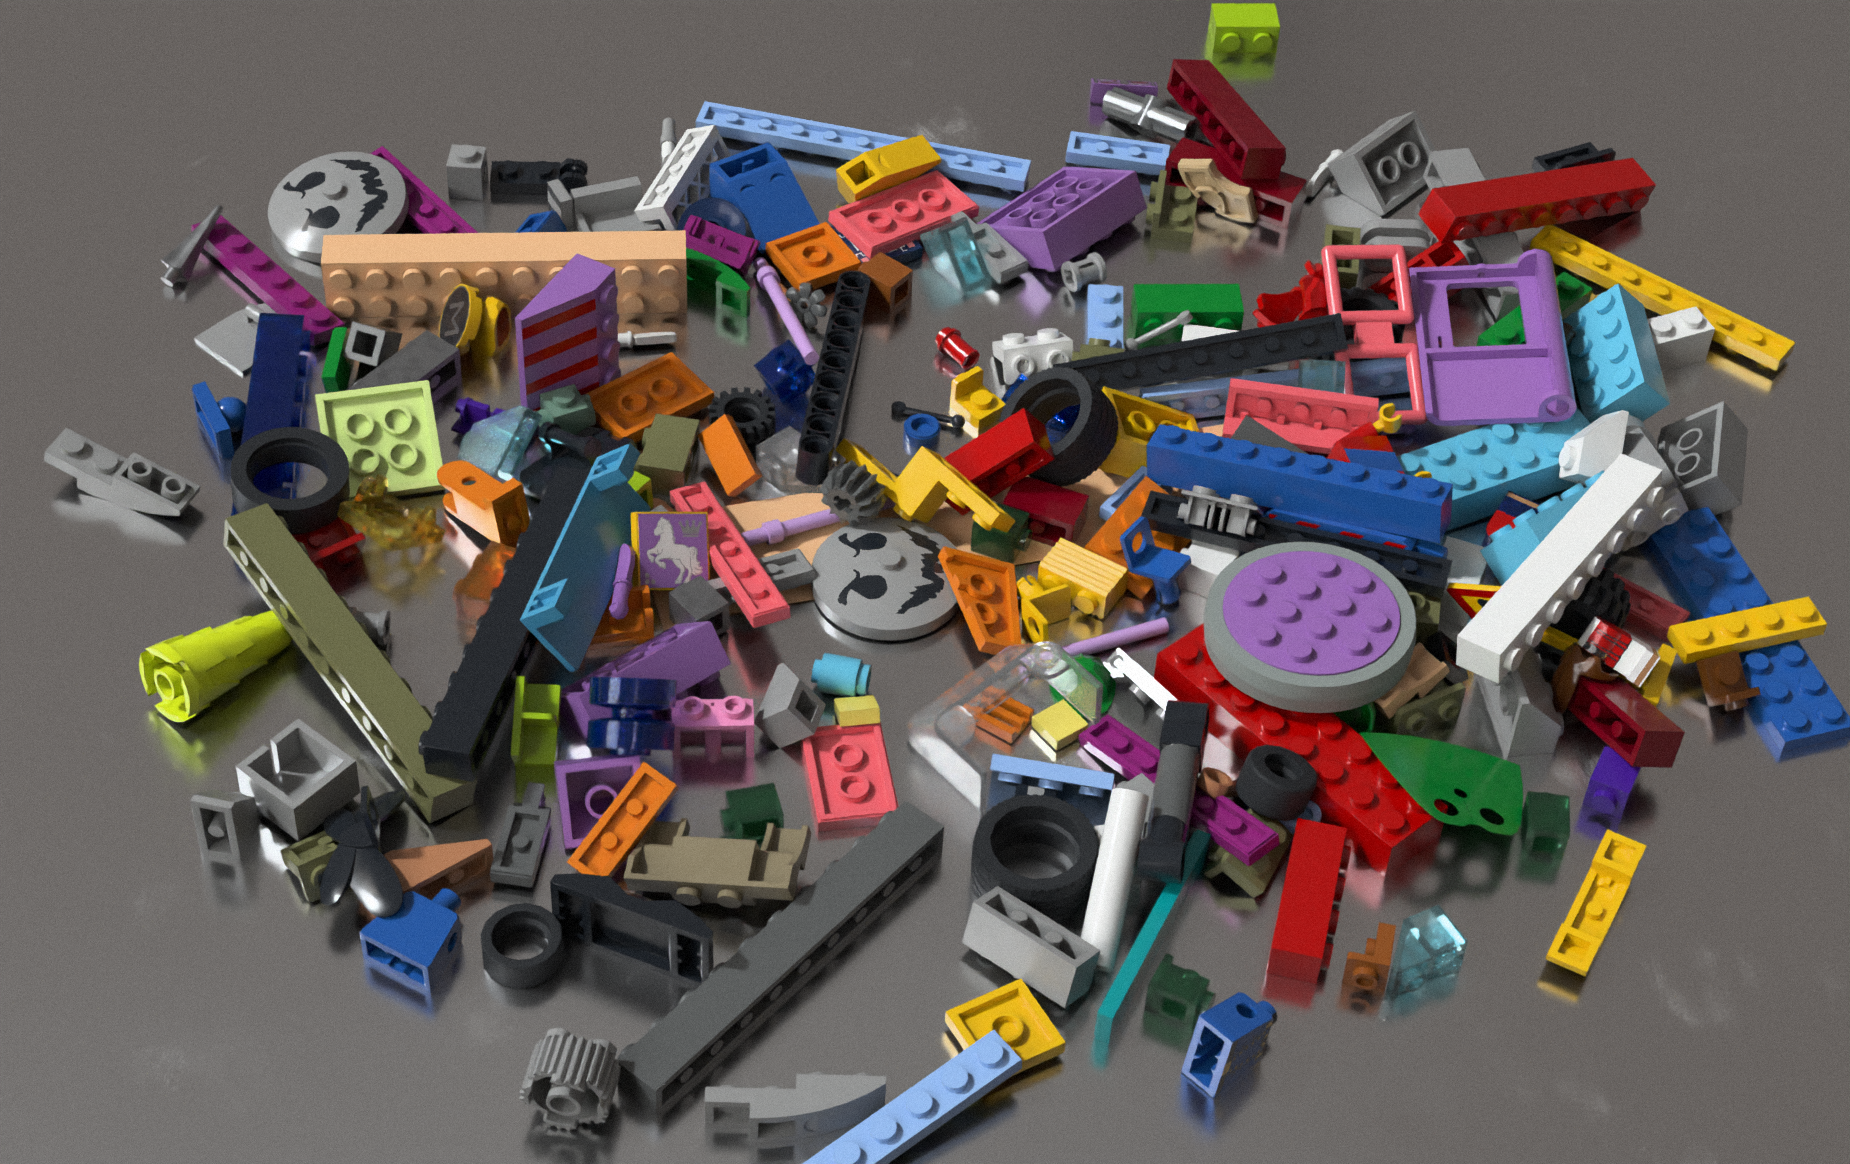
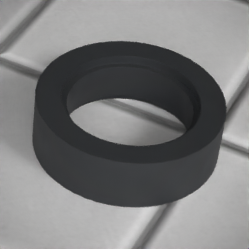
M299 427L267 430L244 442L238 448L231 461L232 499L238 513L268 503L277 516L284 518L291 534L308 533L327 526L341 515L348 504L350 495L348 458L337 442L320 432ZM286 462H297L314 466L321 470L328 478L325 486L318 492L296 499H282L269 496L258 490L253 483L257 474L265 468Z

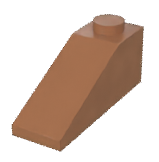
M488 839L392 850L384 854V856L395 870L404 894L414 891L432 900L442 888H448L455 892L489 874L493 862V849Z

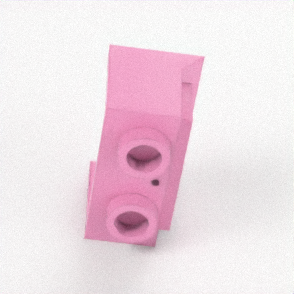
M690 696L683 700L672 701L673 759H681L680 734L705 733V751L708 754L715 755L721 751V733L745 732L746 757H754L753 699H742L739 696H728L724 699H700Z

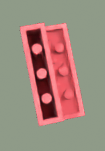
M1231 378L1222 437L1231 439L1247 415L1309 455H1321L1327 458L1336 441L1368 421H1371L1372 424L1376 421L1379 398Z

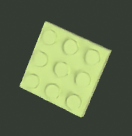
M429 380L315 394L320 433L337 442L348 458L350 481L348 503L446 490L445 487L439 484L437 479V471L443 464Z

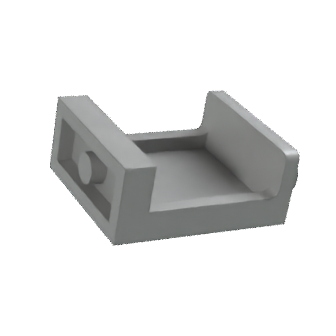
M638 176L570 189L573 199L574 222L579 232L662 231L660 225H653L651 220L640 222L634 211L642 200L641 183Z

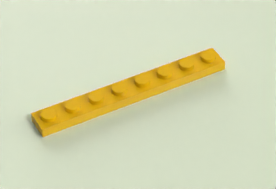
M1554 225L1545 226L1531 240L1529 250L1542 249L1547 251L1552 256L1553 263L1603 286L1607 290L1619 283L1642 303L1644 307L1660 315L1696 306L1715 328L1712 337L1713 341L1763 366L1777 371L1793 352L1796 342Z

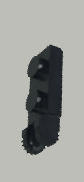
M567 158L562 163L547 161H492L490 192L492 194H548L547 182L559 179L568 193H571L570 189L587 186L585 175H587L588 166L585 161Z

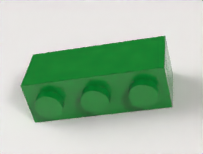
M1239 284L1133 285L1130 311L1135 339L1177 318L1180 313L1189 310L1193 316V319L1187 324L1237 331L1242 330L1244 308ZM1179 324L1152 339H1182L1184 325Z

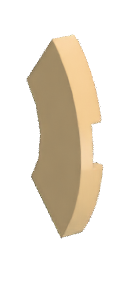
M1213 159L1180 160L1177 165L1179 173L1188 189L1197 199L1201 197L1209 205L1216 208V213L1241 222L1255 223L1258 213L1252 188L1239 186L1226 179L1217 169Z

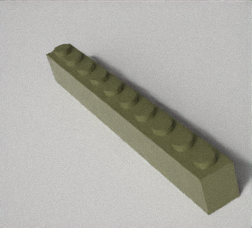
M268 503L225 518L224 547L429 823L472 805L475 786L477 785V776L474 782L426 773L423 755L419 754L418 745L422 732L424 730L428 731L432 724L433 717L426 706L420 705L413 696L407 680L403 677L400 678L391 667L388 655L385 651L379 650L370 639L366 626L362 622H357L351 614L344 597L337 595L329 585L325 572L321 568H316L310 560L303 543L297 542L289 532L284 518L277 516Z

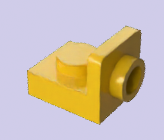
M976 366L965 373L959 374L952 380L950 407L979 431L1000 419L1001 412L1006 404L983 385L984 370Z

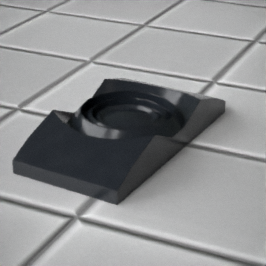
M577 873L555 874L551 879L552 914L555 915L562 926L563 938L699 987L708 979L710 972L714 968L713 931L698 916L676 900L652 901L642 895L625 892L610 876Z

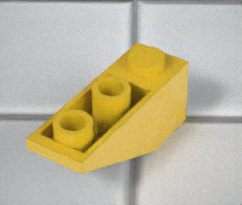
M923 135L879 147L860 154L836 169L838 191L850 204L915 179L940 164L942 159Z

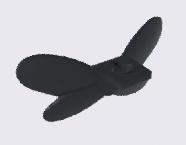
M369 786L361 787V803L358 811L352 814L349 810L342 808L325 818L323 826L326 834L332 840L339 842L328 862L321 882L320 898L324 905L329 906L338 902L348 887L351 886L365 909L376 917H390L400 910L404 899L401 882L395 870L379 851L378 847L380 846V823L391 816L403 804L406 798L403 790L383 793L373 798Z

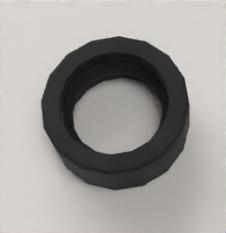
M528 903L509 905L496 911L484 924L481 932L483 965L491 978L502 985L514 988L535 987L550 980L560 969L564 959L562 926L555 915L542 906ZM514 933H536L548 940V947L541 954L530 959L517 960L507 958L497 951V945L505 937Z

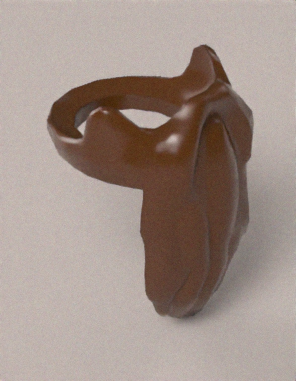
M1577 642L1572 643L1565 650L1550 683L1554 708L1561 715L1570 702L1580 675L1607 682L1614 681L1620 676L1618 671L1605 664V661L1601 660L1598 656H1594L1586 651Z

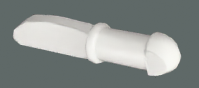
M1336 149L1331 151V155L1327 160L1320 164L1319 169L1306 187V196L1313 197L1328 178L1333 176L1327 164L1342 154V150Z
M627 331V333H618V341L620 342V348L628 347L632 349L633 345L676 342L677 334L675 332L632 334L631 331Z

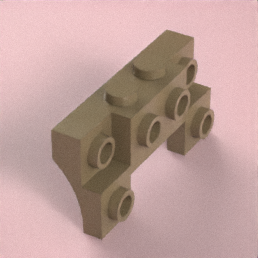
M681 818L680 822L654 821L639 840L634 851L628 856L624 873V880L629 890L671 893L674 900L691 906L698 905L700 902L718 903L727 908H738L741 905L756 906L757 898L793 901L799 870L805 869L811 831L808 825H802L801 829L776 828L774 823H767L766 833L760 849L756 840L688 836L690 824L687 818Z

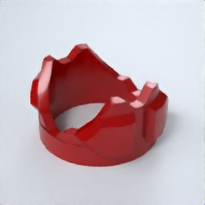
M1308 260L1304 266L1309 275L1302 277L1299 281L1300 287L1295 286L1290 292L1259 294L1256 299L1259 309L1252 312L1258 319L1257 326L1265 327L1293 322L1298 315V320L1329 315L1323 265L1320 263L1313 264Z

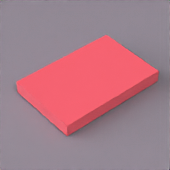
M881 722L840 727V725L817 727L814 735L801 740L818 832L876 826L884 814L888 811H894L899 807Z

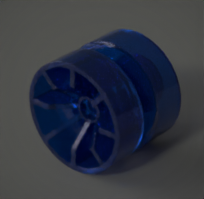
M590 677L589 704L594 707L611 709V717L588 720L587 747L610 748L611 755L651 756V750L674 751L675 723L667 720L652 719L653 711L670 710L676 707L677 680Z

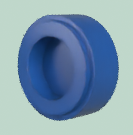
M915 414L904 422L903 437L912 447L921 448L923 446L930 448L938 443L941 426L939 421L931 415Z

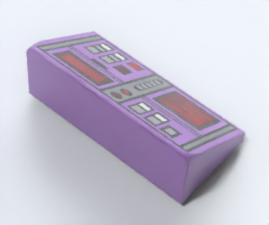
M1091 78V103L1103 104L1106 92L1114 87L1141 97H1145L1146 94L1156 97L1158 95V85L1156 82Z

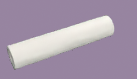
M1115 788L1111 792L1081 933L1083 940L1101 950L1095 971L1113 972L1149 802V796L1134 790Z

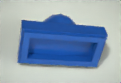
M205 381L194 384L192 394L195 411L216 452L222 459L234 456L231 433H237L248 423L250 414L247 405L236 397H224L216 403Z

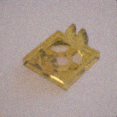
M377 474L376 478L367 475L358 487L355 499L340 502L337 512L338 517L390 552L442 542L446 531L436 524V509L430 505H426L424 510L419 507L413 509L393 495H386L388 491V478L382 474ZM388 512L389 514H391V515L394 516L395 518H392V517H389V516H384V515L381 514V513Z

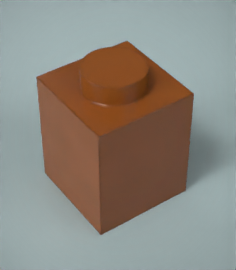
M879 252L869 261H865L860 265L858 271L868 275L871 281L868 298L870 304L891 314L912 297L913 270L882 252Z

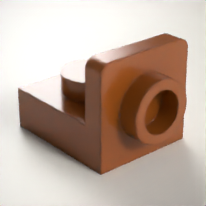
M1379 922L1376 939L1367 938L1364 954L1348 952L1342 981L1344 984L1353 985L1365 990L1374 989L1385 992L1396 925Z

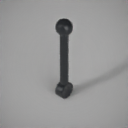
M896 401L891 406V412L895 416L928 414L935 417L938 421L950 423L956 429L962 428L965 425V418L960 414L948 416L906 407L905 403L901 401Z

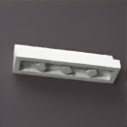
M715 125L686 130L634 210L640 222L661 219L667 231H677L678 222L683 212L694 202L708 197L710 194L709 164L713 163V148L718 156L716 161L731 156ZM701 167H703V183H700ZM688 187H690V200H691V202H690L689 204L687 203V188H688ZM675 208H677V223L672 215Z

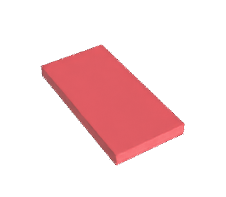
M935 170L829 211L828 221L871 259L879 252L885 254L914 240H920L950 228L951 215L963 211L970 219L978 216L980 207L943 174Z

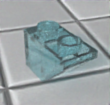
M1439 904L1403 920L1386 988V993L1390 998L1405 991L1408 993L1414 992L1421 988L1425 982L1439 976H1450L1461 967L1468 941Z

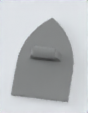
M250 303L245 309L233 313L194 338L198 344L244 375L285 348L294 338L297 331L266 303L258 305Z

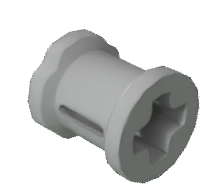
M1097 252L1088 254L1084 260L1075 263L1067 261L1061 266L1062 279L1069 291L1077 292L1080 291L1083 285L1092 282L1098 284L1105 282L1107 279L1105 262Z
M349 607L351 614L357 622H362L366 626L371 640H377L379 645H386L388 643L391 624L389 610L373 613L357 611L356 607Z

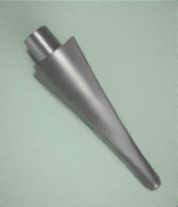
M215 206L196 229L161 260L168 267L161 277L165 284L173 286L179 277L189 282L205 242L223 211L222 206Z

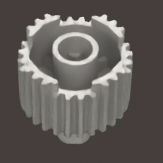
M557 1027L548 1030L545 1039H540L533 1050L519 1093L520 1101L525 1102L527 1106L535 1105L534 1109L542 1111L541 1114L544 1115L543 1120L548 1123V1126L554 1125L557 1129L565 1128L567 1131H570L571 1129H576L577 1125L582 1124V1122L591 1124V1120L595 1124L599 1122L605 1123L621 1074V1066L618 1065L619 1060L615 1059L617 1048L610 1041L604 1039H590L587 1041L583 1036L576 1038L575 1035L563 1028Z

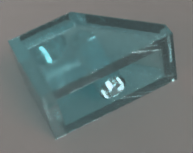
M967 217L948 222L920 234L932 267L960 295L992 282Z
M518 405L476 422L463 437L460 446L461 450L457 458L470 462L492 476L508 481L512 478L543 415L523 405Z

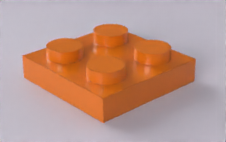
M827 222L766 243V255L790 284L798 290L800 284L804 282L811 283L813 290L838 281L839 276L843 272L858 271L861 265V261Z

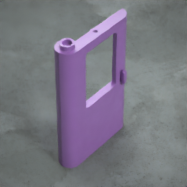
M1542 249L1528 250L1518 258L1517 263L1486 265L1480 263L1463 266L1409 268L1425 412L1427 419L1431 423L1438 426L1559 422L1570 418L1575 413L1577 407L1553 260L1547 251ZM1511 286L1518 290L1526 344L1453 346L1447 291L1449 289Z

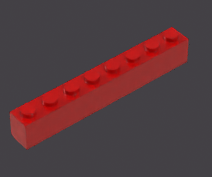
M1634 158L1432 188L1418 215L1440 243L1462 241L1469 238L1539 228L1559 223L1564 224L1571 221L1588 220L1595 217L1612 216L1631 211L1636 212L1647 205L1649 196L1656 187V184Z

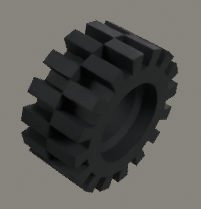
M736 387L731 388V394H728L725 390L720 393V398L714 397L712 405L710 404L709 426L724 414L732 416L734 420L741 418L750 419L752 421L747 423L735 422L748 449L751 448L753 453L760 451V445L764 448L769 446V440L773 441L775 437L776 411L774 402L771 403V398L768 395L762 397V391L757 389L752 394L749 387H744V392H738Z

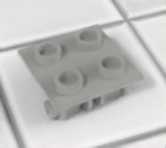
M1195 485L1192 492L1182 490L1181 494L1189 499L1188 504H1180L1178 518L1184 519L1185 524L1204 527L1210 505L1207 529H1212L1217 508H1222L1218 531L1223 532L1228 511L1231 510L1226 532L1246 537V534L1254 535L1257 520L1251 519V515L1255 514L1263 517L1265 515L1257 507V503L1253 502L1254 499L1231 494L1230 500L1219 498L1220 495L1216 493V490Z

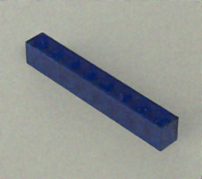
M259 314L241 445L251 437L267 430L283 427L301 428L302 407H297V403H304L305 381H300L301 377L307 378L308 355H304V352L311 351V330H305L304 315ZM295 462L280 463L265 468L254 478V485L258 490L269 496L292 499V487H287V483H294ZM234 503L232 505L231 516L238 514V511L236 510Z

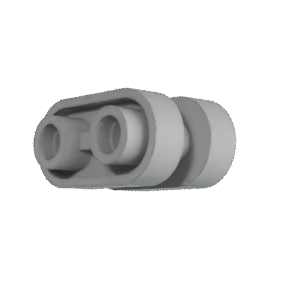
M1372 219L1361 227V245H1402L1405 248L1407 262L1431 246L1427 226L1419 220ZM1364 259L1365 265L1372 271H1393L1392 259Z

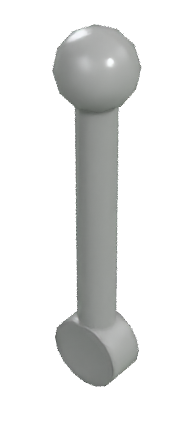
M1189 310L1183 311L1177 318L1136 339L1128 338L1124 343V347L1127 351L1137 350L1138 345L1179 324H1187L1193 319V316Z

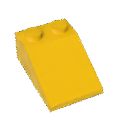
M1104 386L1102 391L1109 398L1117 412L1118 434L1114 447L1110 451L1111 453L1098 469L1106 473L1131 477L1141 466L1147 467L1146 445L1160 424L1178 426L1181 429L1199 432L1194 415Z

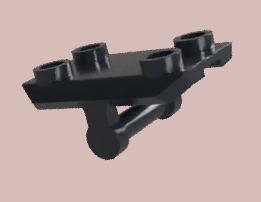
M547 421L541 425L538 433L540 441L545 445L546 455L520 472L519 482L523 484L524 493L542 499L544 484L547 480L552 479L558 466L590 471L597 457L629 443L636 449L638 447L634 440L627 437H616L612 435V432L602 428L589 426L575 435L562 430L560 425Z

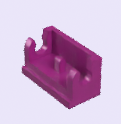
M690 215L683 229L686 230V248L708 255L731 268L739 276L746 278L761 244L759 240L738 234L694 215Z

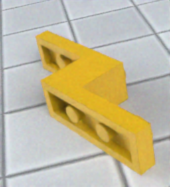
M846 438L835 449L846 459L843 464L853 460L859 467L866 464L868 472L877 474V482L885 486L883 494L886 498L889 497L896 503L893 510L909 522L915 518L928 524L947 497L963 509L966 505L975 512L972 519L988 531H991L994 527L1007 533L1016 521L939 453L921 446L899 477L895 476L863 446Z

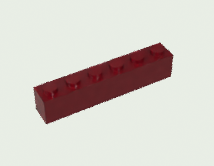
M1173 59L1167 84L1168 92L1187 114L1197 117L1200 122L1199 129L1241 179H1279L1281 167L1286 161L1285 146L1209 60Z

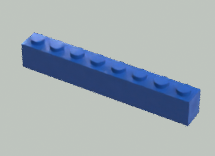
M1160 424L1146 445L1147 477L1156 484L1189 491L1193 490L1194 485L1216 490V493L1222 498L1230 499L1231 494L1241 495L1254 499L1253 502L1260 506L1435 543L1441 542L1451 522L1453 484L1441 482L1433 478H1421L1402 474L1395 470L1372 468L1359 463L1328 459L1321 455H1309L1289 451L1286 448H1274L1255 444L1247 440H1235L1216 436L1212 433L1181 429L1173 425Z

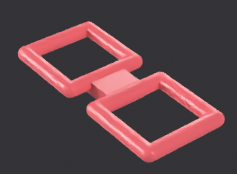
M1399 244L1328 245L1323 247L1321 256L1329 315L1341 313L1343 326L1352 325L1355 343L1347 344L1348 349L1345 352L1334 353L1339 393L1354 395L1350 359L1405 358L1412 410L1395 411L1390 418H1395L1401 414V425L1425 424L1428 419L1425 412L1418 346L1414 343H1394L1392 325L1411 324L1414 321L1405 248ZM1392 259L1399 310L1343 311L1337 260ZM1377 411L1376 421L1379 420V411Z

